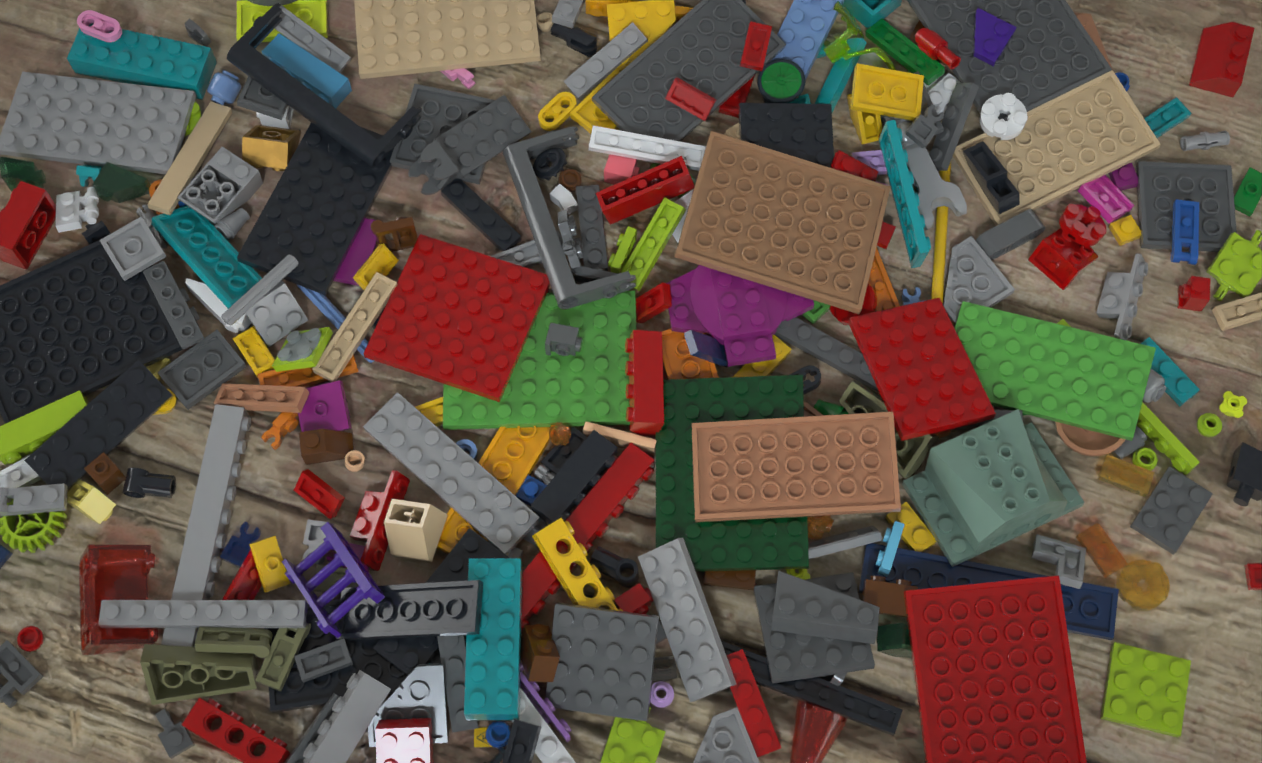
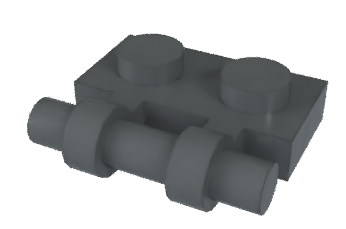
M6 640L0 646V674L2 673L8 680L4 686L0 683V703L4 702L9 708H12L17 703V700L12 696L13 692L17 689L21 694L25 695L44 676L10 641Z

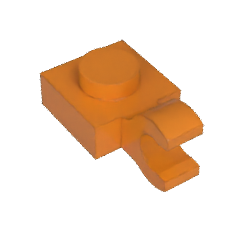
M282 412L272 422L273 426L263 433L262 440L266 443L269 438L274 437L275 441L271 444V447L274 450L278 449L282 443L281 436L284 437L288 432H292L299 423L298 413Z

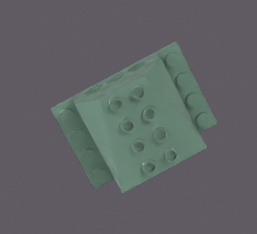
M1019 409L931 448L925 471L903 480L902 483L952 567L1084 505V500L1033 423L1023 424Z

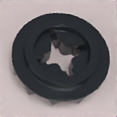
M549 148L543 151L534 161L533 170L535 175L540 180L546 179L548 181L552 176L557 177L559 172L564 171L563 166L567 164V155L560 148Z

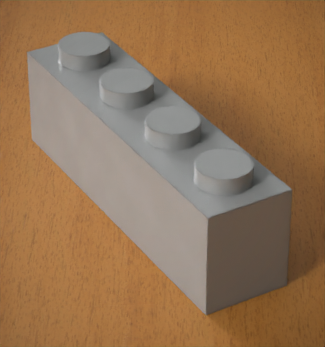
M361 670L357 674L354 673L347 682L346 687L348 689L344 696L338 697L332 707L334 712L329 720L325 719L318 729L319 736L314 743L311 742L305 749L303 762L346 763L391 689Z

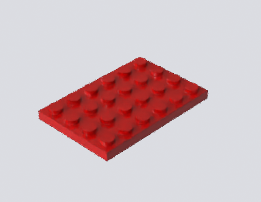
M940 298L849 318V326L887 411L893 412L894 426L901 441L994 419L996 415L994 408Z

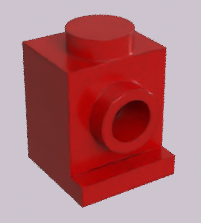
M1191 276L1186 284L1179 285L1177 308L1202 311L1210 300L1211 278Z
M639 583L615 598L614 604L617 609L621 608L624 612L646 614L649 611L648 607L651 606L654 600L648 588L644 589Z

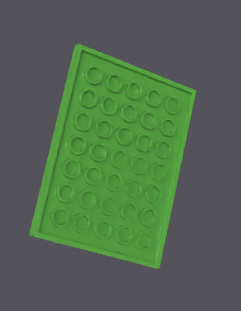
M625 291L618 293L612 298H602L569 309L559 308L554 293H547L501 401L497 402L444 384L443 429L517 428V426L529 428L533 426L551 427V425L566 427L584 426L585 422L599 425H630V422L626 421V409L630 407V399H626V385L629 384V376L625 374L626 361H629V353L625 352L626 338L630 337L632 331L636 330L635 291ZM550 323L579 328V337L583 338L581 351L576 352L575 356H561L553 351L551 356L546 355L545 341Z

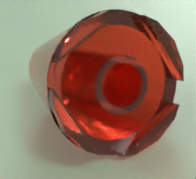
M799 700L796 706L790 763H822L846 725L848 718Z

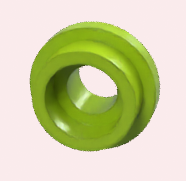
M1205 413L1198 418L1197 429L1205 437H1214L1222 430V422L1217 415ZM1207 421L1211 422L1214 427H1209Z
M1139 448L1132 456L1134 467L1142 472L1153 470L1158 462L1156 453L1150 448ZM1140 458H1146L1148 464L1143 463Z

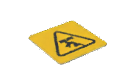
M488 727L474 729L475 748L492 747L487 742L485 736Z

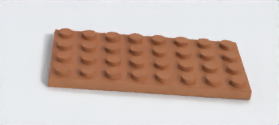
M893 412L692 423L696 522L901 512Z

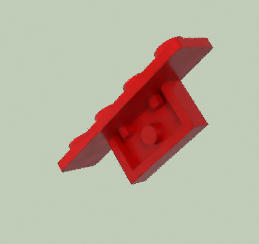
M396 470L391 471L384 492L365 491L349 536L356 541L367 542L360 561L374 571L380 570L388 547L384 520L391 500H404L410 483L409 478Z

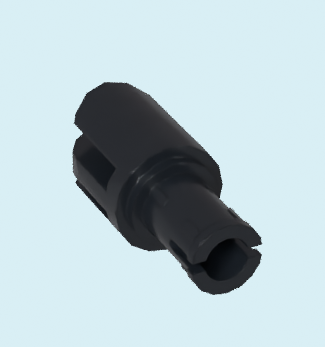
M556 23L552 25L551 35L566 41L567 47L588 57H592L597 53L596 35L579 27L571 29Z

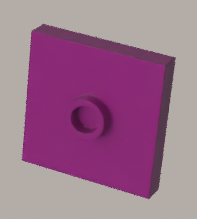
M339 380L306 388L309 391V395L302 412L298 413L302 432L317 429L335 431L352 429L342 381Z

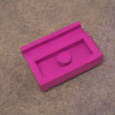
M1106 175L1085 183L1078 189V192L1101 212V216L1109 224L1122 217L1126 212H1130L1135 206Z

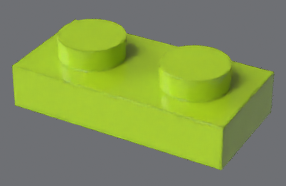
M628 226L625 234H620L617 242L619 248L616 254L612 253L608 263L612 273H621L637 240V229Z

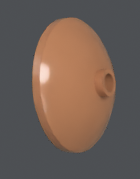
M1055 422L1057 433L1064 444L1082 455L1102 456L1118 449L1126 440Z

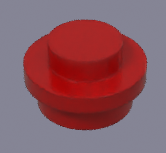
M35 626L23 628L17 636L18 646L27 652L39 649L44 641L43 632Z

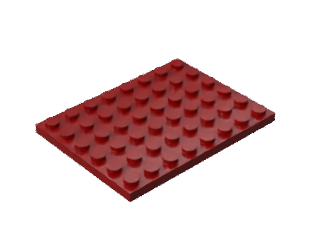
M1059 575L904 591L926 763H1087Z

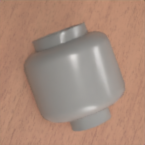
M1152 369L1150 370L1143 397V402L1145 403L1158 401L1166 390L1164 377Z

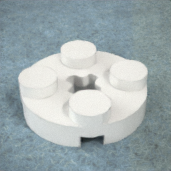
M1005 93L1004 95H995L983 104L979 122L987 135L1000 137V140H1010L1022 132L1028 116L1023 103L1014 94ZM1000 113L1007 114L1008 121H1005L1004 119L999 120L998 117Z

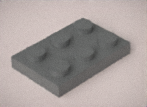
M215 330L204 340L161 369L158 374L184 407L189 410L222 386V383H226L247 366L221 333Z
M1169 466L1130 527L1174 555L1213 493Z

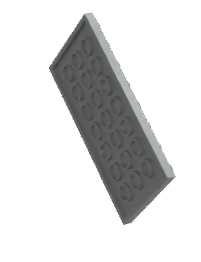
M702 0L592 97V101L621 131L681 142L703 120L665 99L674 79L678 77L716 99L709 114L710 116L759 72L758 70L740 67V62L750 21L760 24L765 23L742 0ZM772 30L764 66L786 47V44Z

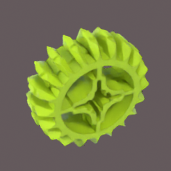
M12 499L9 503L7 502V505H13L14 499ZM64 511L49 512L47 523L44 521L47 512L1 516L0 535L3 536L2 540L9 544L12 549L16 550L18 548L22 553H25L27 550L35 553L37 547L45 551L46 543L54 545L52 539L55 536L61 538L58 530L66 529V525L62 521L67 519V515L63 513ZM18 516V517H19V522H18V524H17V526H16V527H17V530L15 531V520H16V517ZM25 516H27L30 519H36L39 523L28 520Z

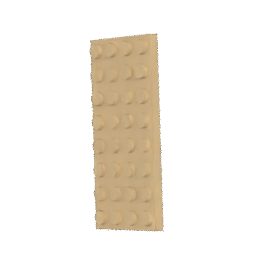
M354 0L360 79L541 61L534 0Z
M1111 70L1028 111L1027 122L1017 137L1010 140H1000V137H991L983 133L956 146L953 157L994 225L997 226L1028 209H1033L1034 211L1080 188L1085 183L1096 180L1159 149L1161 144L1114 71ZM982 141L985 142L1007 170V178L1020 193V205L1001 214L997 213L984 194L963 155V150Z

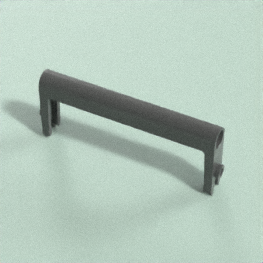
M578 127L550 131L544 135L511 144L503 150L505 161L556 302L561 309L573 308L602 298H612L618 293L636 287V283H631L636 277L635 275H630L629 271L580 285L575 283L530 160L537 158L543 151L549 148L566 149L577 145L576 140L579 139V136L575 132L578 131Z

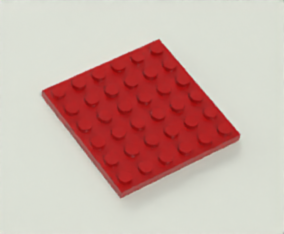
M420 234L397 281L398 285L392 292L363 353L364 357L500 402L550 287L547 274Z

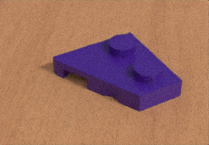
M977 8L975 13L973 56L994 67L1017 27Z

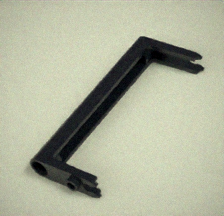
M275 4L262 17L259 16L254 21L253 26L230 48L227 60L370 167H376L402 138L406 139L409 137L413 127L422 117L419 115L422 108L412 106L380 139L373 137L256 50L257 46L282 21L280 17L282 14L281 4Z

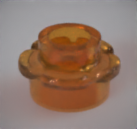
M557 422L555 426L550 427L549 438L554 445L565 446L569 443L571 431L568 426H563L562 422Z

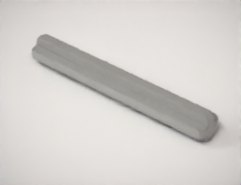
M287 255L222 314L221 317L224 322L231 326L298 266L299 263L292 255Z

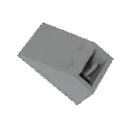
M221 147L177 198L215 224L247 202L260 188L263 181L259 170L224 147Z

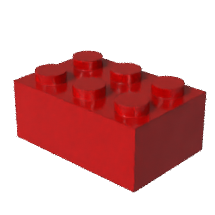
M20 181L17 188H14L11 192L10 200L6 207L0 211V259L3 262L25 270L29 268L56 220V204L45 189Z

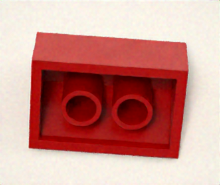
M1235 22L1203 28L1189 86L1233 98L1243 81L1255 28Z

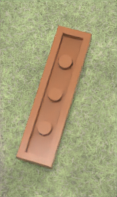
M222 383L214 404L243 407L245 410L301 413L309 391L306 387Z

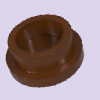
M565 169L560 173L558 183L569 192L576 191V187L581 185V176L574 169Z

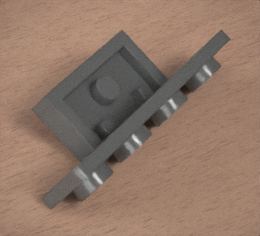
M162 261L145 269L143 274L182 349H186L204 340V336L197 323L200 317L194 306L189 308L187 301L190 298L185 288L179 289L166 263Z

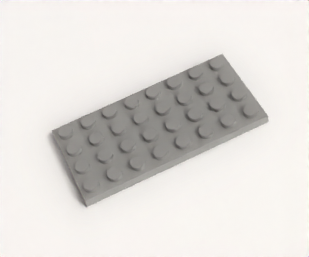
M22 72L0 135V155L166 174L180 152L196 94L194 91Z

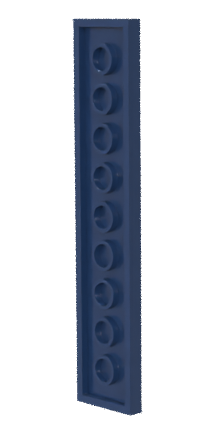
M874 543L865 545L858 593H863L864 580H870L871 576L885 577L877 574L880 566L875 565L879 551H885V545ZM897 548L891 570L886 577V582L896 583V579L912 581L911 586H917L918 589L1047 576L971 561H965L952 567L944 556ZM1084 582L1080 589L1061 584L1067 632L1113 640L1119 589Z

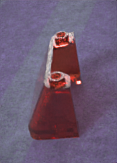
M88 544L79 562L82 655H97L144 648V644L154 645L157 642L158 628H101L99 626L102 600H148L147 575L150 568L155 566V554L151 553V545Z

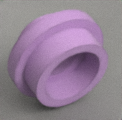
M664 681L654 683L651 689L650 702L658 708L669 706L674 699L672 686ZM658 690H664L666 696L659 698L656 693Z

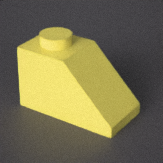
M79 480L67 491V503L98 524L106 521L112 515L113 508L116 506L114 502L97 488L82 480Z

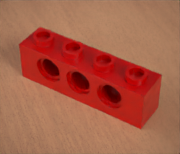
M199 698L182 723V726L242 763H284L290 755V752L285 749L288 744L275 736L272 740L264 736L266 731L255 724H252L251 727L246 726L242 723L243 717L233 711L226 714L220 710L222 705L211 698L207 702ZM221 718L222 724L220 728L211 730L212 722L215 719ZM243 731V739L239 743H233L234 734ZM260 744H265V752L261 756H255V748Z

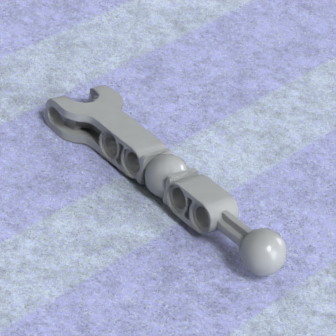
M871 49L863 50L857 62L880 68L883 65L879 53ZM880 115L884 125L886 121L895 120L897 128H901L903 136L901 141L902 148L906 149L908 154V171L911 170L913 173L914 186L919 196V214H922L925 219V228L923 229L928 230L934 227L932 212L937 207H949L955 216L958 217L967 214V205L960 188L951 182L942 180L926 147L921 148L905 135L912 124L911 120Z

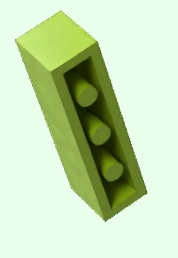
M79 390L0 426V461L4 465L14 464L20 461L22 457L36 451L89 404L87 398Z

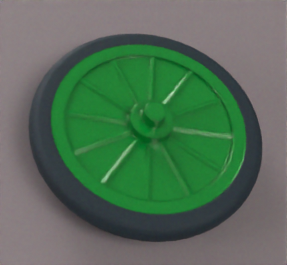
M785 59L774 60L766 64L763 70L759 72L757 79L760 93L765 99L773 103H789L796 100L802 94L806 83L804 72L800 66Z

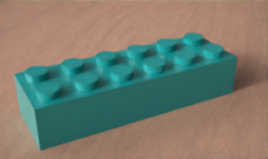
M79 28L67 57L72 69L78 74L120 83L194 91L196 99L200 100L204 98L217 64L210 47L122 29V35L117 41L105 42L84 34Z
M521 558L469 559L468 580L482 581L483 595L480 634L466 635L464 715L466 720H519L522 615Z

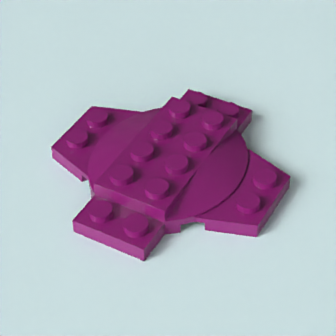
M701 265L667 283L670 284L672 307L668 308L672 331L685 333L689 330H694L702 334L709 333L720 344L724 345L728 367L776 359L772 336L777 332L781 322L784 320L789 321L814 309V301Z

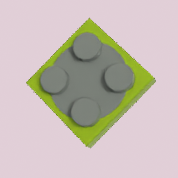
M330 327L290 332L281 350L278 352L272 367L276 372L316 367L333 334Z

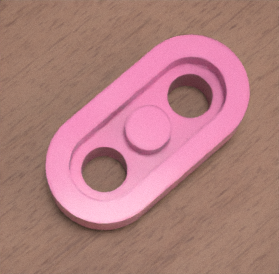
M87 10L82 12L77 18V24L84 34L102 41L114 42L122 35V28L119 22L101 13Z

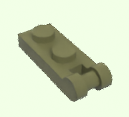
M306 622V628L278 629L270 647L269 655L265 658L255 680L257 683L282 691L295 662L294 656L298 655L304 639L309 634L310 623ZM290 630L296 632L294 638L287 636Z
M199 626L195 641V652L252 653L257 657L264 658L269 655L273 634L268 629Z

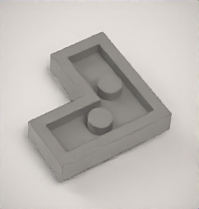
M1037 534L1033 544L1032 558L1055 564V576L1059 575L1060 584L1080 589L1083 583L1086 548Z

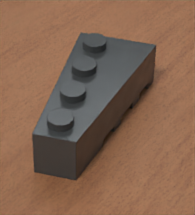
M778 571L771 631L875 644L880 607Z

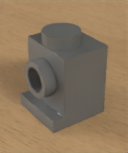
M550 323L545 341L546 355L551 356L553 351L561 356H575L576 352H580L583 338L579 337V328Z

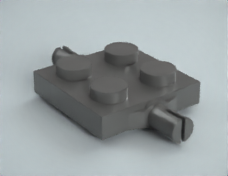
M567 210L558 212V226L563 240L562 248L568 256L572 269L581 266L580 258L584 257L583 246L580 237L575 238L577 227L574 216H569Z

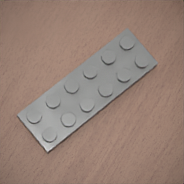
M677 538L639 556L638 559L690 702L736 685V680L684 539Z

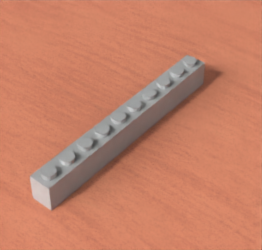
M215 404L171 600H209L214 595L215 582L213 580L215 572L218 573L221 564L219 557L220 548H224L226 542L225 525L229 524L231 519L230 502L234 501L236 496L235 479L241 473L240 456L246 450L245 433L251 427V417H249L243 407ZM165 628L161 645L195 647L199 628Z

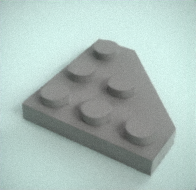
M972 236L954 246L950 256L943 306L955 327L962 301L991 308L1013 294L1015 290Z
M738 707L713 716L693 763H759Z

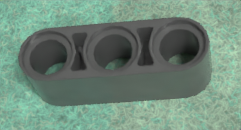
M1028 209L982 233L976 239V242L987 256L994 260L1036 238L1044 232L1046 227L1033 209Z

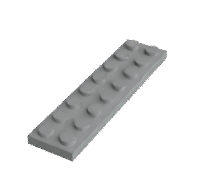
M398 392L363 426L367 433L504 554L508 555L540 521L538 515Z

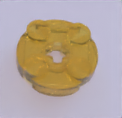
M1135 560L1121 570L1117 577L1116 588L1119 589V597L1131 605V608L1138 611H1150L1156 609L1167 599L1170 584L1166 573L1163 571V567L1159 563L1148 560ZM1141 579L1145 580L1149 585L1146 591H1143L1142 587H1137V583Z

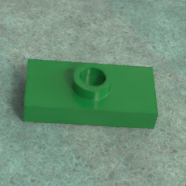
M1251 167L1246 172L1234 195L1235 210L1249 217L1253 214L1262 196V173Z

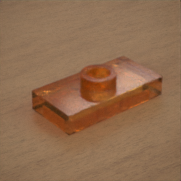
M1099 523L1094 524L1076 536L1082 547L1086 548L1087 554L1105 579L1128 565Z

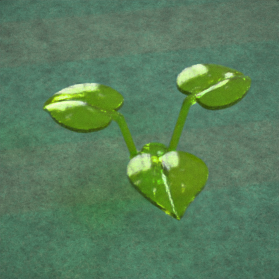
M837 1L834 4L833 10L842 14L841 20L846 22L847 30L837 40L823 48L832 64L843 57L845 60H848L851 57L874 52L882 58L889 69L896 70L890 58L881 48L873 47L848 54V51L851 49L846 41L852 35H858V33L861 38L865 39L851 12Z

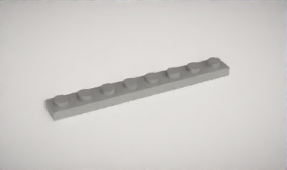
M102 600L98 625L101 628H199V626L306 628L308 603L306 600Z

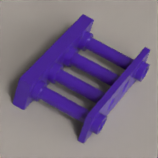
M327 522L321 527L326 537L319 547L297 566L286 558L282 563L287 569L285 575L293 584L296 583L319 619L316 622L319 628L325 634L330 632L339 638L342 634L335 625L338 620L361 600H367L370 597L378 604L385 596L343 534ZM335 549L337 552L334 555L335 558L307 582L303 573L329 550ZM341 565H346L348 568L345 571L346 574L318 598L313 590ZM357 582L359 585L356 588L357 591L331 614H328L324 606L349 584Z

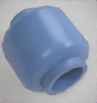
M225 70L222 73H215L207 87L208 93L212 95L211 100L221 105H224V103H234L241 90V84L238 82L239 78Z

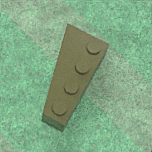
M852 381L839 400L849 414L888 412L882 397L859 381ZM895 428L897 466L904 478H910L915 474L939 436L933 433L901 441Z
M144 644L140 663L152 705L257 689V682L255 680L259 669L255 654L195 652V647Z

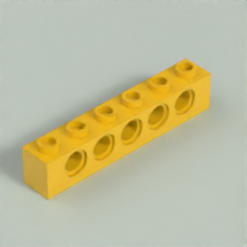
M560 518L532 535V538L573 605L595 608L602 606L610 610L623 611L621 608H616L613 600H615L613 593L607 586L604 588L599 580L601 574L594 564L590 565L586 559L588 553L581 543L577 544L572 536L574 530L568 521L564 522ZM558 541H563L567 544L568 551L566 554H561L557 551L556 543ZM571 563H577L581 567V574L579 576L571 574L569 569ZM585 585H591L594 588L593 598H587L584 595L583 588Z

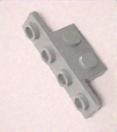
M1135 254L1131 273L1107 272L1096 312L1099 318L1118 319L1114 336L1126 341L1132 335L1131 324L1133 317L1137 315L1138 297H1141L1143 293V278L1148 274V263L1145 262L1142 254Z

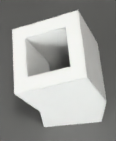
M561 184L550 193V200L560 207L561 211L567 210L569 215L578 210L577 202L571 192Z

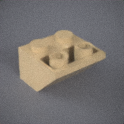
M392 499L384 520L391 555L432 562L447 514L431 504Z

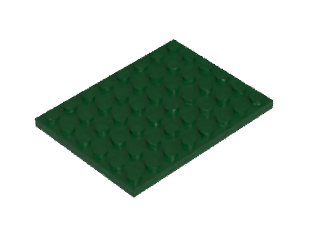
M803 375L663 380L664 425L659 432H656V548L677 538H683L695 572L809 569L807 516L707 522L695 521L692 423L804 417Z

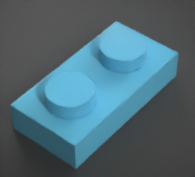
M895 521L892 528H886L883 542L887 543L885 551H879L875 565L880 566L877 574L885 577L888 576L905 524Z

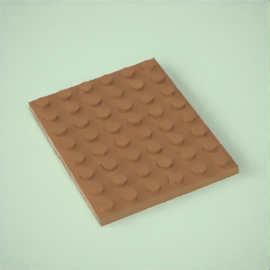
M711 131L674 257L859 314L862 310L891 187Z

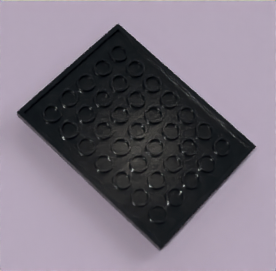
M100 240L0 285V414L5 424L79 390L86 396L114 382L137 360H140L147 367L184 350L180 346L143 271L124 281Z

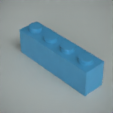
M280 33L262 51L265 57L334 108H337L352 91L347 77Z

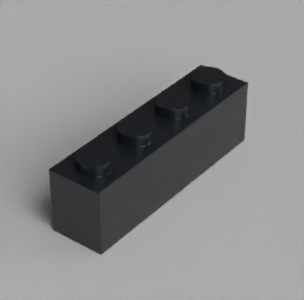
M593 430L531 504L532 511L549 525L560 518L565 522L571 515L570 511L574 506H578L587 496L586 492L591 486L594 487L602 478L601 474L606 468L609 469L617 460L618 447Z

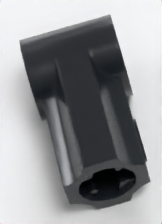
M128 468L122 493L133 498H144L145 495L172 498L176 490V477L174 475L150 473L141 468Z
M600 546L595 549L589 563L590 565L594 564L600 573L617 580L623 587H632L638 582V566L634 560L622 558ZM625 569L634 571L630 577L621 575V572Z

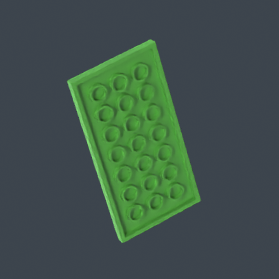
M962 301L955 331L992 406L1008 410L1019 409L1024 414L1130 441L1133 440L1156 350L1155 347Z

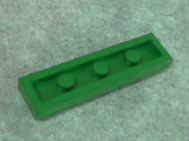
M880 19L865 31L866 37L911 73L919 71L920 75H924L923 82L929 86L945 73L943 65L928 57L916 44L884 19Z

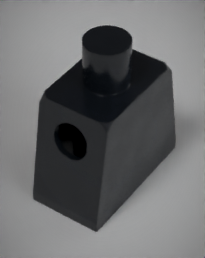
M1244 442L1233 453L1226 483L1229 488L1237 491L1233 501L1240 506H1248L1251 498L1256 501L1262 499V451Z

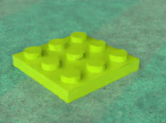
M1114 642L1111 646L1100 719L1177 738L1180 737L1191 660Z

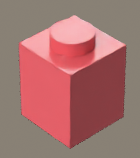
M609 154L604 169V182L615 185L638 175L640 167H637V159Z

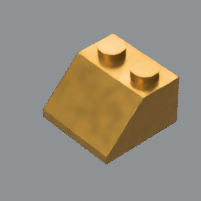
M255 125L242 137V160L254 168L271 167L274 171H285L298 147L301 131Z

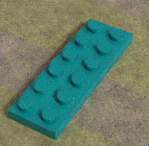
M895 120L886 121L879 137V144L911 268L921 267L931 250V243L929 237H925L923 229L925 228V219L922 214H919V196L917 192L914 193L912 187L914 177L912 171H908V154L901 144L903 139L900 127L897 128Z
M189 206L175 209L171 216L163 213L152 217V226L228 309L262 279L251 266L238 262L237 256L239 253L207 218Z

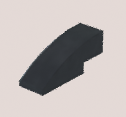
M984 141L963 150V155L975 179L998 214L1020 205V193L1007 178V170Z

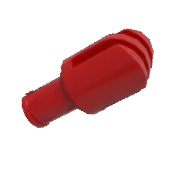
M921 28L917 31L915 41L919 49L932 60L940 59L951 70L959 65L961 58L948 49V42L928 28Z

